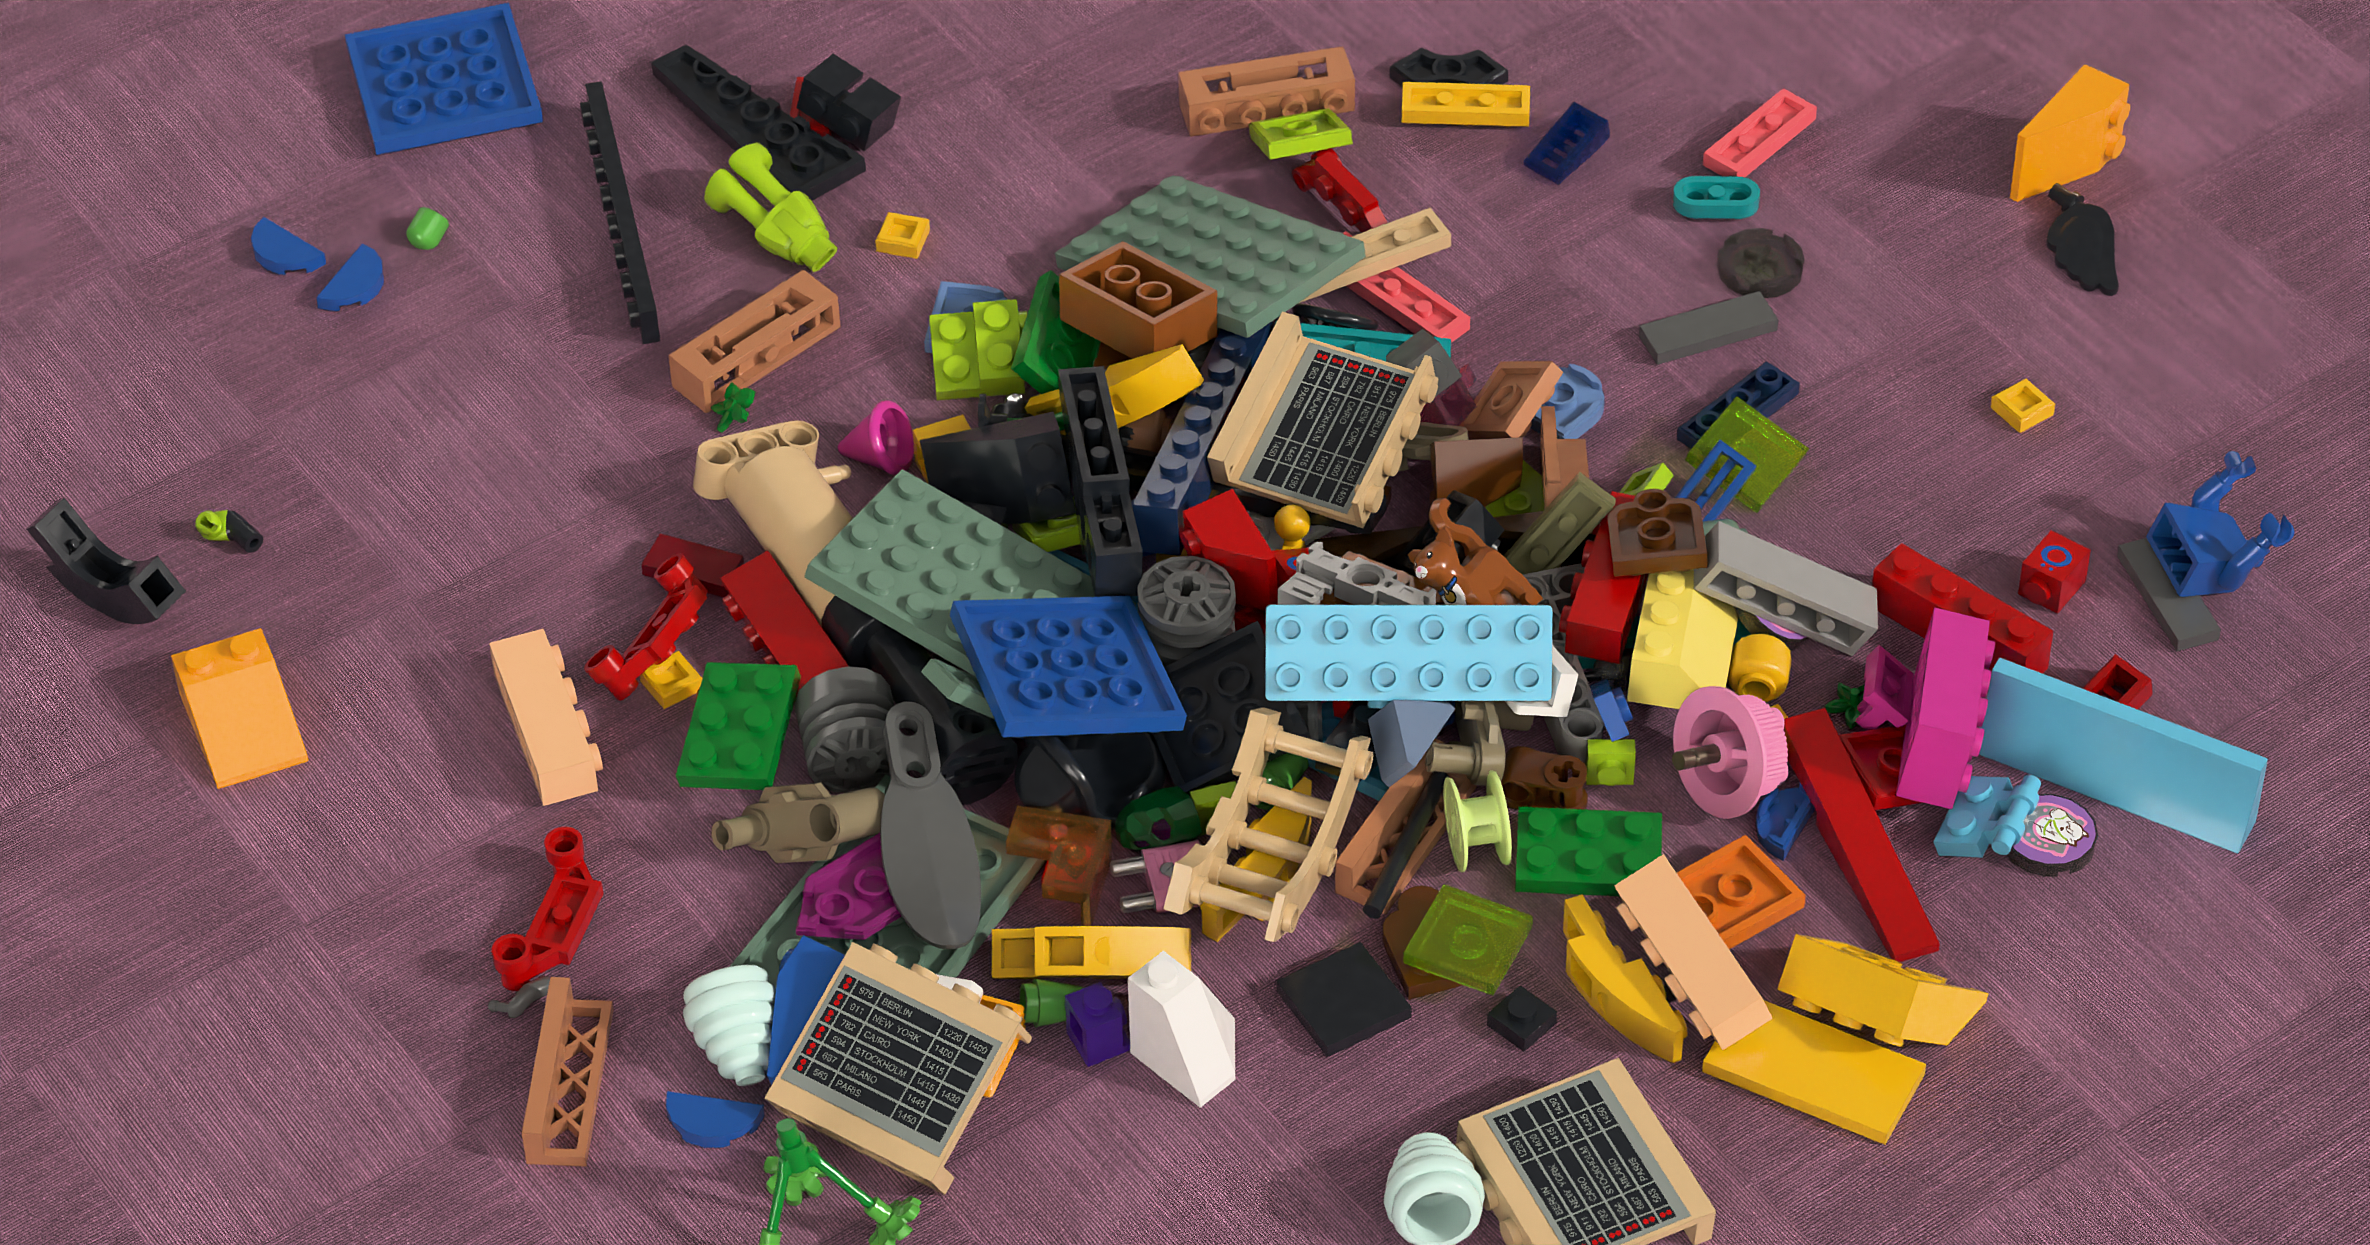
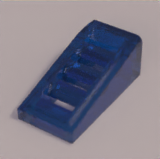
M1573 102L1524 159V166L1559 185L1609 139L1608 120ZM1578 130V131L1584 133L1585 135H1584L1583 138H1582L1581 136L1575 134L1574 132H1576V131ZM1568 139L1577 145L1573 148L1564 143V141ZM1557 148L1568 155L1566 158H1563L1553 151ZM1548 158L1559 166L1555 169L1542 162V160Z

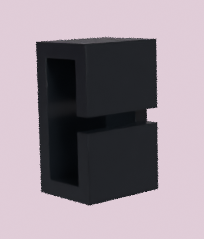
M832 54L803 78L796 108L859 149L866 151L893 128L901 96L871 77L852 93L848 92L849 89L862 79L863 72L837 55Z

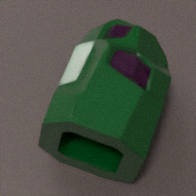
M1179 786L1160 789L1132 800L1119 813L1115 823L1117 840L1122 847L1132 851L1193 841L1202 833L1199 815L1191 797Z

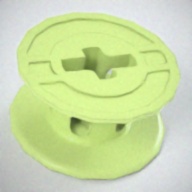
M1489 771L1486 783V796L1460 799L1454 780L1446 777L1443 788L1444 813L1450 848L1458 870L1465 872L1467 868L1468 847L1494 843L1501 863L1509 865L1512 852L1511 829L1505 794L1497 772Z

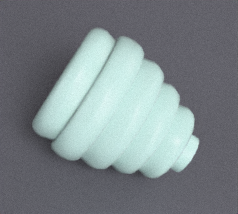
M737 965L714 970L690 982L683 993L686 1004L683 1009L684 1021L688 1030L694 1032L696 1045L706 1050L707 1059L711 1063L718 1065L720 1076L735 1080L738 1086L753 1085L764 1080V1072L768 1070L776 987L770 983L767 971L756 965Z
M1425 1132L1407 1139L1399 1148L1398 1155L1394 1159L1392 1168L1389 1170L1383 1202L1389 1220L1394 1224L1396 1231L1407 1242L1414 1245H1456L1469 1237L1478 1226L1482 1214L1485 1191L1481 1177L1475 1171L1473 1164L1447 1137L1438 1133Z

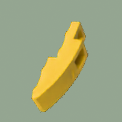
M1183 344L1110 365L1105 372L1118 428L1174 402L1202 385L1204 381ZM1059 389L1031 397L1025 406L1026 411L1033 416L1054 412V414L1062 412ZM1065 430L1060 431V434L1065 435Z
M1303 777L1291 790L1312 796V781ZM1274 805L1262 819H1255L1248 828L1308 845L1311 832V816ZM1246 848V856L1241 857L1234 866L1289 882L1300 868L1301 863ZM1221 883L1219 885L1227 889L1248 894L1271 902H1274L1275 899L1228 884ZM1203 902L1200 905L1202 911V933L1218 942L1245 914Z
M1583 894L1566 899L1564 901L1563 932L1568 939L1565 972L1577 990L1600 1016L1629 1040L1671 1063L1681 1061L1683 1039L1687 1038L1688 1035L1687 1026L1680 1011H1673L1666 1000L1665 988L1660 977L1657 974L1651 975L1642 958L1626 962L1625 955L1620 946H1613L1607 937V930L1602 915L1597 910H1591Z
M1050 926L1023 929H992V978L1128 979V977L1162 951H1165L1191 971V928Z

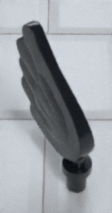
M2054 184L2049 190L2048 197L2061 206L2062 213L2049 228L2046 246L2049 250L2055 252L2056 266L2060 269H2065L2068 276L2072 280L2078 281L2080 286L2086 291L2099 289L2104 295H2116L2119 290V283L2115 266V234L2109 214L2101 207L2083 203L2084 196L2077 191L2070 192L2061 184Z

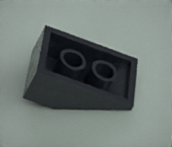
M1054 412L920 440L929 485L956 500L1007 507L1008 524L1035 523L1076 514L1060 429Z

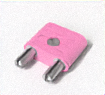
M1195 840L1142 849L1141 856L1111 861L1110 870L1113 877L1144 872L1149 890L1146 893L1121 897L1120 907L1122 912L1129 913L1153 908L1155 914L1170 912L1163 910L1174 864L1182 859L1195 843L1200 844L1199 841Z

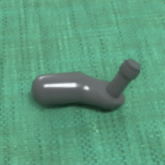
M542 976L523 985L511 999L510 1003L499 1002L498 1000L490 1001L488 1009L491 1012H506L510 1018L521 1016L534 1001L547 995L550 977Z

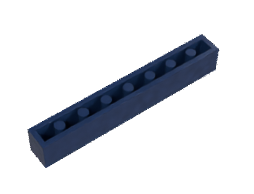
M1272 322L1248 338L1224 329L1220 330L1199 371L1204 379L1202 385L1188 393L1132 504L1143 552L1181 555L1184 546L1180 538V532L1185 530L1183 511L1206 501L1216 483L1213 481L1207 456L1272 332Z

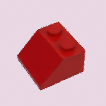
M1233 489L1183 511L1185 530L1180 532V538L1187 556L1208 559L1226 569L1234 581L1236 604L1265 611L1267 605L1278 604L1276 557Z

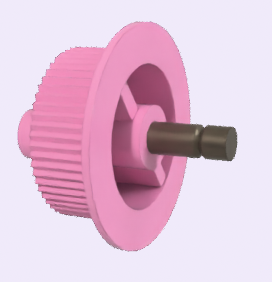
M1707 686L1697 689L1682 703L1674 725V754L1672 756V763L1675 769L1678 770L1682 783L1691 798L1705 812L1723 819L1742 816L1754 807L1760 796L1771 793V791H1774V788H1777V785H1780V783L1787 779L1788 744L1785 732L1783 731L1785 725L1784 717L1780 710L1775 707L1770 708L1769 704H1766L1762 699H1758V697H1754V695L1745 694L1738 696L1733 691L1720 686Z

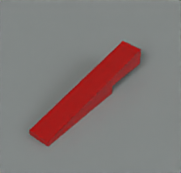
M1826 708L1785 718L1783 731L1785 732L1788 744L1787 760L1817 811L1816 826L1889 956L1895 961L1903 962L1939 951L1940 943Z

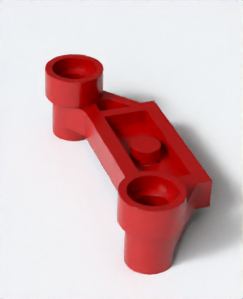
M1332 148L1313 153L1310 161L1292 170L1293 179L1302 192H1307L1312 188L1316 189L1324 201H1331L1339 209L1342 218L1349 226L1355 225L1363 233L1388 223L1379 207L1378 199L1342 165L1339 156Z
M682 553L671 556L655 571L654 578L668 592V595L624 654L621 655L613 645H607L596 652L585 664L584 670L596 684L603 683L618 701L624 700L636 690L639 685L636 678L651 665L663 663L676 650L674 642L680 634L689 630L699 619L697 611L708 598L706 596L708 590L692 573L694 567Z
M572 827L555 828L545 837L546 858L553 866L554 878L526 936L506 934L499 937L492 945L493 964L496 971L500 973L503 987L507 990L519 991L523 985L530 982L531 978L559 964L569 966L604 894L602 881L592 879L583 859L585 852L582 835Z

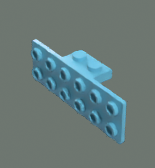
M1270 604L1266 607L1265 697L1269 701H1368V708L1382 709L1392 700L1433 702L1548 701L1552 697V607L1549 605Z

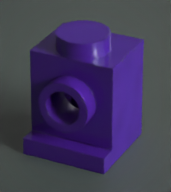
M1101 982L1065 995L1066 1031L1087 1067L1130 1051V1039L1123 1030V1026L1127 1024L1124 1007L1117 997H1112V993Z

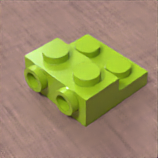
M1017 299L973 302V311L929 315L936 400L979 397V394L998 396L1025 393V381L1011 369L1027 318V311H1018Z

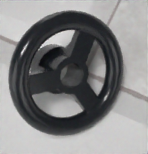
M1302 303L1292 307L1294 315L1308 319L1311 324L1372 331L1378 329V322L1372 318Z

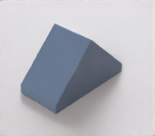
M1392 700L1368 719L1381 779L1388 787L1413 770L1455 710L1449 702Z

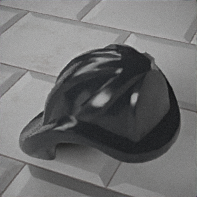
M1151 732L1026 736L1022 738L1026 743V747L1018 759L1015 770L1016 793L1021 803L1034 816L1060 825H1074L1091 820L1099 828L1108 831L1115 830V823L1119 813L1132 800L1162 789L1167 776V766Z

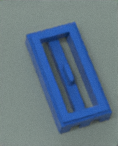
M1722 440L1716 443L1675 496V498L1688 499L1723 454L1728 460L1695 501L1702 510L1736 465L1742 468L1740 473L1703 521L1717 520L1756 470L1754 463Z

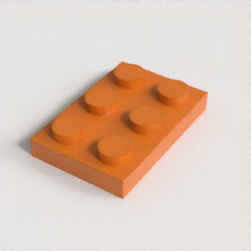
M1746 834L1676 872L1728 949L1737 946L1805 907L1806 895Z

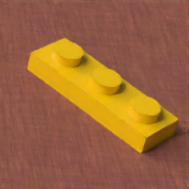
M1403 82L1402 123L1529 127L1530 85Z

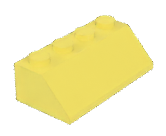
M1694 569L1684 572L1649 573L1631 661L1627 701L1680 709L1685 699L1697 689L1707 686L1726 688L1740 608L1695 590Z

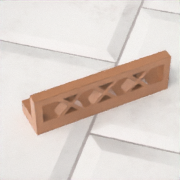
M1541 406L1540 459L1544 510L1579 472L1589 478L1586 439H1557L1555 406Z
M1434 739V741H1433V742H1437V743L1444 744L1443 741H1440V740H1438V739ZM1426 752L1413 770L1389 787L1336 860V894L1365 905L1371 890L1362 887L1366 880L1379 878L1388 860L1386 852L1389 848L1395 846L1432 773L1426 770ZM1447 773L1454 780L1460 799H1468L1477 785L1471 784L1466 774ZM1443 797L1440 798L1432 814L1435 820L1434 824L1426 827L1418 841L1420 843L1419 845L1417 843L1383 914L1386 915L1447 830Z
M550 977L522 1128V1139L527 1164L586 1167L614 1009L612 1001L573 999L571 980L566 977ZM573 1016L600 1017L599 1024L581 1035L572 1027ZM583 1051L592 1060V1063L574 1074L565 1065V1061ZM576 1090L585 1099V1103L567 1113L558 1105V1100ZM567 1129L578 1138L576 1149L550 1148L551 1140Z

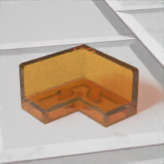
M1017 806L1006 839L1007 854L1048 860V867L1042 883V898L1080 903L1081 926H1092L1112 860L1111 820Z

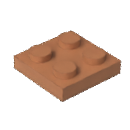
M1500 361L1457 426L1467 428L1469 440L1524 437L1530 430L1531 420L1541 405L1546 403L1554 394V386L1564 372L1553 361Z

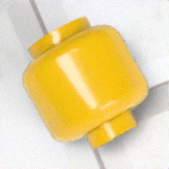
M1751 634L1741 638L1735 643L1732 651L1728 673L1730 687L1739 696L1745 694L1754 695V697H1758V699H1762L1765 702L1777 699L1785 692L1789 682L1792 662L1789 648L1781 640L1767 634Z

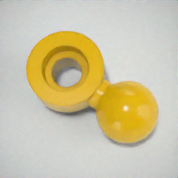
M1286 505L1276 513L1274 528L1276 533L1284 539L1282 549L1275 550L1306 548L1305 541L1302 538L1308 533L1311 522L1304 508L1298 505Z

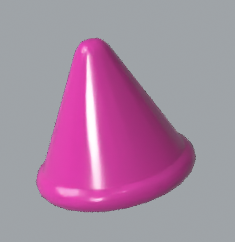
M889 400L880 401L874 406L871 413L839 442L837 449L842 456L882 469L891 475H897L902 469L907 471L913 462V429L905 411L898 404Z

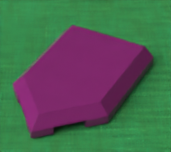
M880 832L805 878L803 901L800 915H798L796 935L865 940L902 917L894 904L885 879Z

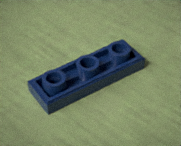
M1766 361L1677 428V440L1703 458H1706L1719 440L1732 446L1799 394L1800 383Z

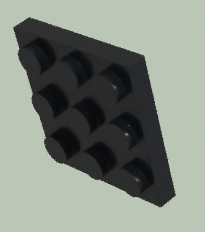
M1258 621L1164 667L1187 718L1183 731L1152 733L1175 787L1179 786L1189 796L1191 791L1203 789L1211 785L1224 784L1240 777L1233 775L1232 769L1243 739L1250 710L1264 707L1281 712L1278 725L1283 726L1284 732L1312 739L1295 701H1269L1265 697V633ZM1277 750L1275 754L1270 753L1267 763L1288 752Z

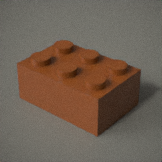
M1124 241L1059 274L1060 320L1132 359L1181 344L1189 352L1217 336V290Z

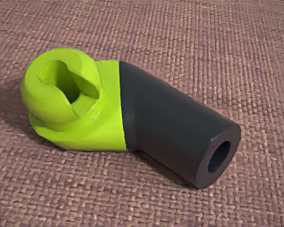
M211 510L201 512L195 521L197 531L205 539L210 541H236L249 553L257 551L264 540L263 536L235 511L222 510L212 512Z

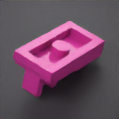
M1880 645L1866 656L1863 701L1857 707V710L1862 714L1856 718V723L1866 731L1877 729L1886 720L1897 728L1909 721L1914 673Z

